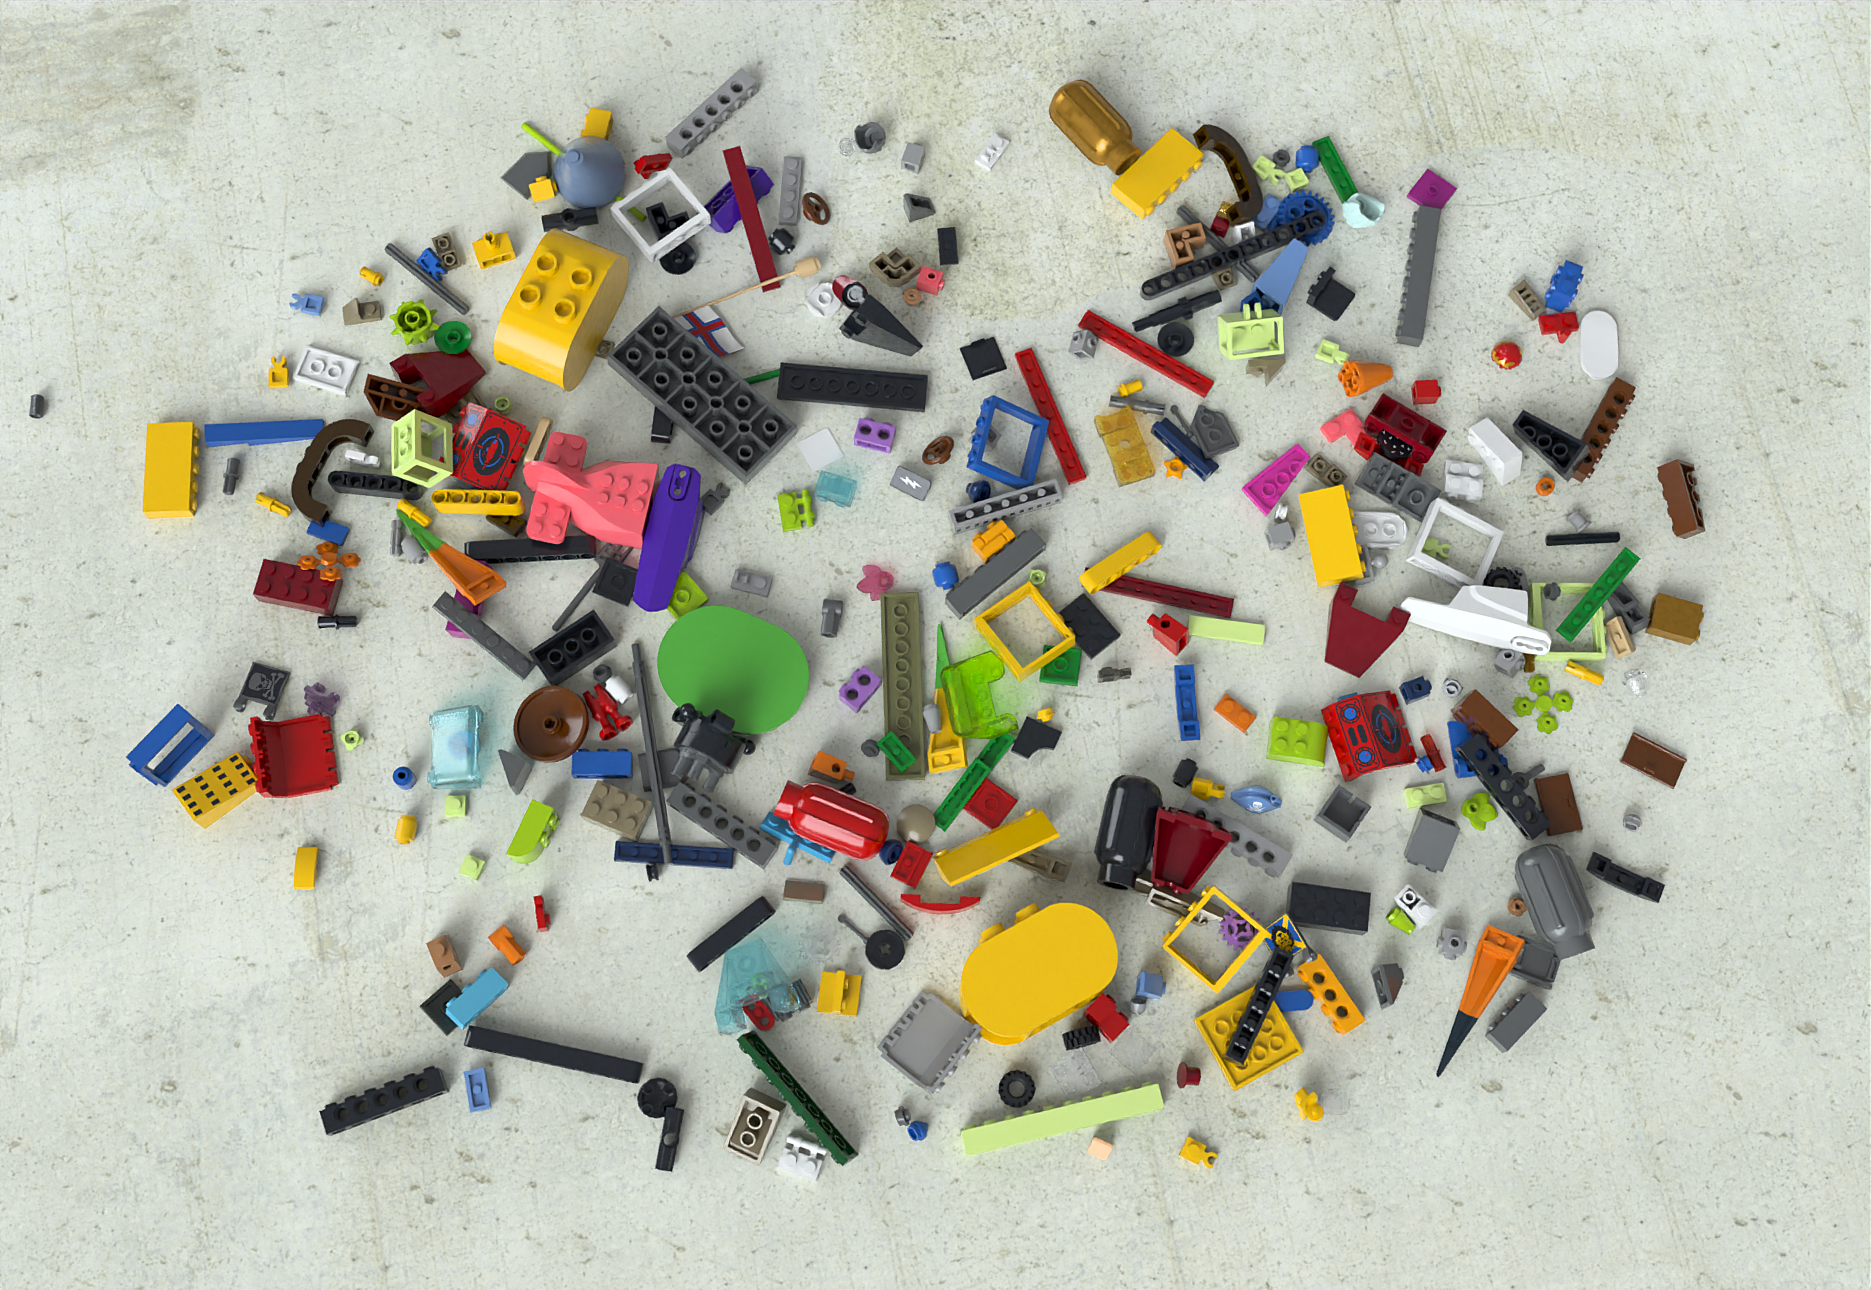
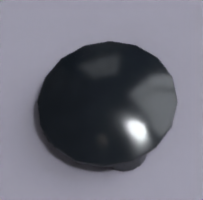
M650 1079L639 1089L637 1096L638 1106L642 1113L648 1117L656 1119L665 1117L666 1107L676 1106L677 1091L675 1086L667 1079Z

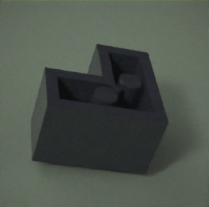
M663 202L646 208L647 217L657 241H660L690 220L687 211L669 217Z

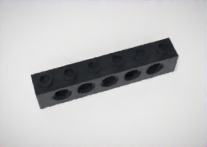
M1470 734L1454 749L1526 840H1534L1551 826L1547 821V815L1537 809L1535 800L1531 796L1526 795L1523 791V785L1518 780H1514L1511 776V770L1499 761L1500 756L1498 753L1488 747L1486 738L1482 734ZM1478 750H1481L1483 753L1480 760L1476 757ZM1490 765H1493L1495 768L1493 775H1490L1488 771ZM1503 780L1507 783V787L1504 791L1501 789L1500 786ZM1514 796L1519 798V803L1516 806L1513 804ZM1527 811H1529L1531 814V818L1529 821L1525 819V813Z
M1278 947L1272 950L1223 1053V1059L1239 1067L1244 1064L1294 955Z
M430 1066L423 1069V1073L418 1075L411 1073L404 1076L402 1081L396 1082V1080L383 1084V1088L365 1090L364 1095L359 1097L352 1095L344 1099L345 1102L340 1104L333 1102L325 1105V1109L319 1112L326 1135H336L448 1093L442 1069ZM422 1080H427V1088L421 1091L419 1083ZM407 1087L408 1094L401 1098L399 1096L400 1089ZM387 1094L388 1102L385 1105H381L379 1102L380 1097ZM367 1101L368 1109L362 1113L360 1105ZM347 1109L349 1115L346 1119L342 1120L340 1113L342 1110Z

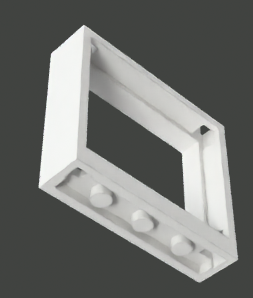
M670 167L659 172L655 178L646 181L642 187L636 191H631L626 198L617 201L611 207L613 218L652 264L711 223L710 214ZM669 181H672L699 214L650 247L625 218L623 213Z
M1436 498L1429 505L1406 561L1460 589L1462 586H1482L1504 532L1499 530L1496 525L1482 521L1479 516L1471 515L1465 509L1453 506L1448 500ZM1438 510L1491 538L1475 579L1421 552Z

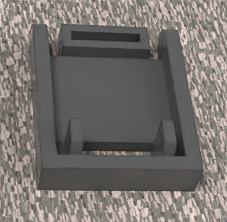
M1517 935L1516 937L1525 941L1522 948L1524 952L1520 965L1515 964L1509 975L1551 990L1553 985L1546 983L1545 980L1548 982L1555 981L1561 962L1558 958L1553 957V955L1557 956L1555 949Z

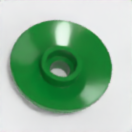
M449 321L439 326V330H436L434 334V341L437 348L442 352L457 354L469 347L472 341V334L464 323Z

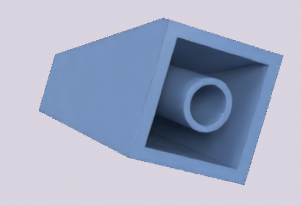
M1294 238L1255 282L1251 293L1257 291L1265 308L1273 309L1279 315L1283 312L1309 250L1302 241Z

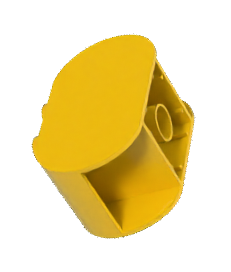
M557 228L547 232L534 251L500 318L494 342L496 361L501 365H511L560 385L565 391L570 392L574 390L586 374L597 352L599 343L603 340L620 307L629 276L628 258Z
M1033 903L1015 914L1014 926L1005 930L1000 922L980 934L981 939L978 940L980 945L972 951L964 965L958 996L965 1020L974 1025L977 1023L982 1027L980 1033L983 1035V1039L1004 1046L1019 1044L1090 1004L1103 993L1116 972L1118 950L1110 927L1100 915L1090 908L1076 903H1056L1040 911L1037 904Z

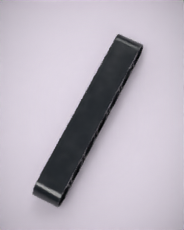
M590 535L565 536L564 541L560 544L530 538L469 541L464 543V554L474 560L486 561L488 564L592 559L596 557V538Z

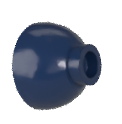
M985 480L969 483L966 487V493L970 500L976 503L989 499L991 493L990 483Z
M896 839L885 841L879 852V857L885 865H892L899 859L903 851L902 842Z

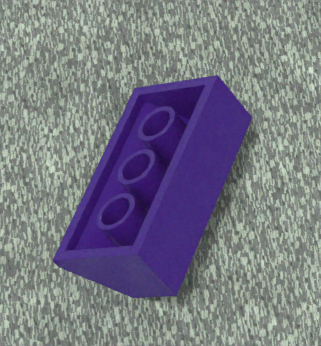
M746 165L756 203L758 204V201L770 192L774 183L763 168ZM729 180L703 206L710 214L711 223L709 226L716 232L724 234L732 231L734 225L742 220L732 183Z

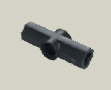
M596 207L581 210L567 208L562 213L542 216L544 232H549L554 228L575 231L578 227L599 224Z
M666 1107L655 1169L673 1171L684 1109ZM669 1133L674 1134L675 1141L672 1144H665L664 1137Z

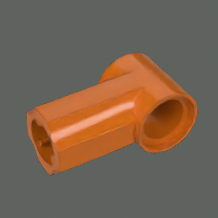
M503 924L489 935L488 939L514 966L520 963L527 954Z

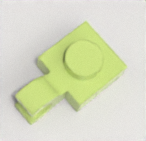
M1322 339L1315 358L1331 364L1336 360L1339 364L1343 365L1345 361H1348L1350 354L1339 351L1340 345Z

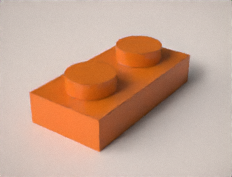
M1227 694L1224 695L1214 708V711L1243 733L1246 732L1257 718Z

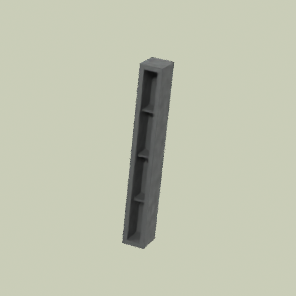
M1420 205L1417 212H1413L1412 222L1414 223V228H1411L1409 235L1412 243L1409 244L1407 254L1410 257L1405 264L1407 276H1404L1402 287H1405V292H1402L1400 303L1403 306L1398 313L1400 325H1397L1395 336H1398V344L1419 347L1423 341L1441 209Z

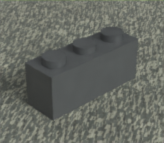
M1531 992L1526 994L1520 993L1513 1000L1515 1002L1511 1009L1507 1007L1500 1014L1502 1018L1498 1022L1494 1021L1487 1028L1489 1032L1485 1037L1502 1053L1507 1052L1547 1010Z

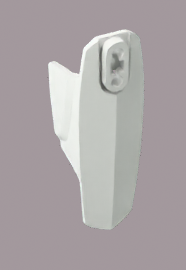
M1479 585L1462 586L1449 605L1407 597L1399 607V609L1411 614L1408 620L1410 622L1464 639L1535 655H1545L1550 650L1552 641L1550 634L1527 624L1528 595L1523 590Z

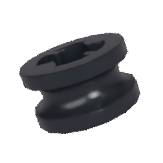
M653 863L652 866L646 864L649 882H652L653 879L659 880L656 863Z

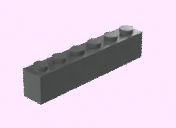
M1032 528L1028 531H1022L1017 536L1018 539L1016 541L1007 543L1000 554L995 553L989 559V563L985 566H979L974 571L975 574L970 578L967 576L960 582V586L957 589L952 588L947 592L945 604L959 620L1045 551L1046 543Z

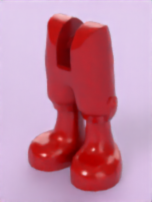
M598 683L593 687L597 696H599L595 699L588 690L583 693V697L592 713V718L602 725L603 729L600 731L599 737L603 741H607L618 735V732L608 720L607 713L612 717L620 732L627 730L633 723L631 716H622L618 712L617 702L613 701L606 690Z

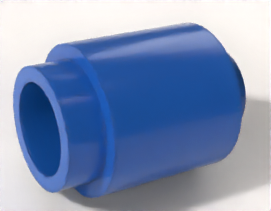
M399 767L393 773V781L399 788L408 790L415 785L416 776L409 768Z

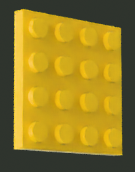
M1255 986L1193 1020L1234 1092L1304 1053L1273 1000L1244 1064L1239 1067L1222 1058Z

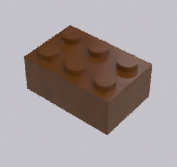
M1476 689L1465 694L1450 710L1456 721L1464 723L1468 727L1467 731L1470 734H1482L1488 741L1487 745L1491 750L1503 747L1519 730Z

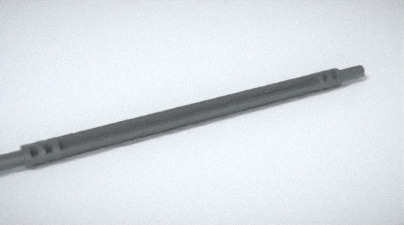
M634 643L631 645L634 659L632 666L660 847L663 849L665 865H672L670 848L672 841L644 661L641 660L639 644Z

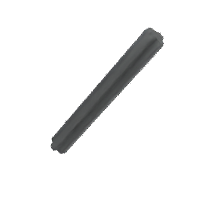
M844 866L839 871L840 875L906 941L912 938L914 935L913 931L848 866Z

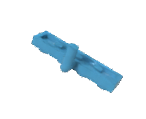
M770 811L761 823V830L790 844L783 861L785 865L791 864L797 848L829 864L837 851L797 835L790 828L787 820L775 816Z

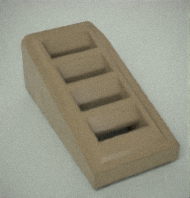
M1525 280L1515 286L1508 294L1532 321L1547 310ZM1532 301L1533 304L1531 306H1528L1527 304ZM1537 307L1538 310L1533 313L1532 310Z

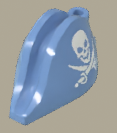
M1251 785L1233 791L1230 796L1231 800L1245 810L1255 814L1281 808L1282 801L1270 790L1260 785Z

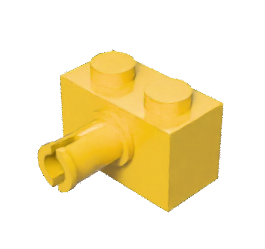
M489 231V236L485 233L483 238L472 243L481 270L516 259L507 232L494 235L493 232Z

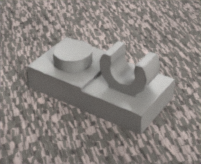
M735 569L730 587L734 590L768 598L772 578Z

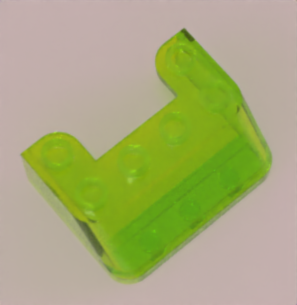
M992 650L948 665L941 671L940 677L952 731L959 738L993 739L1019 729L1017 720L1012 714L1005 713L996 716L989 683L1000 680L1004 676L1005 668L1003 660Z

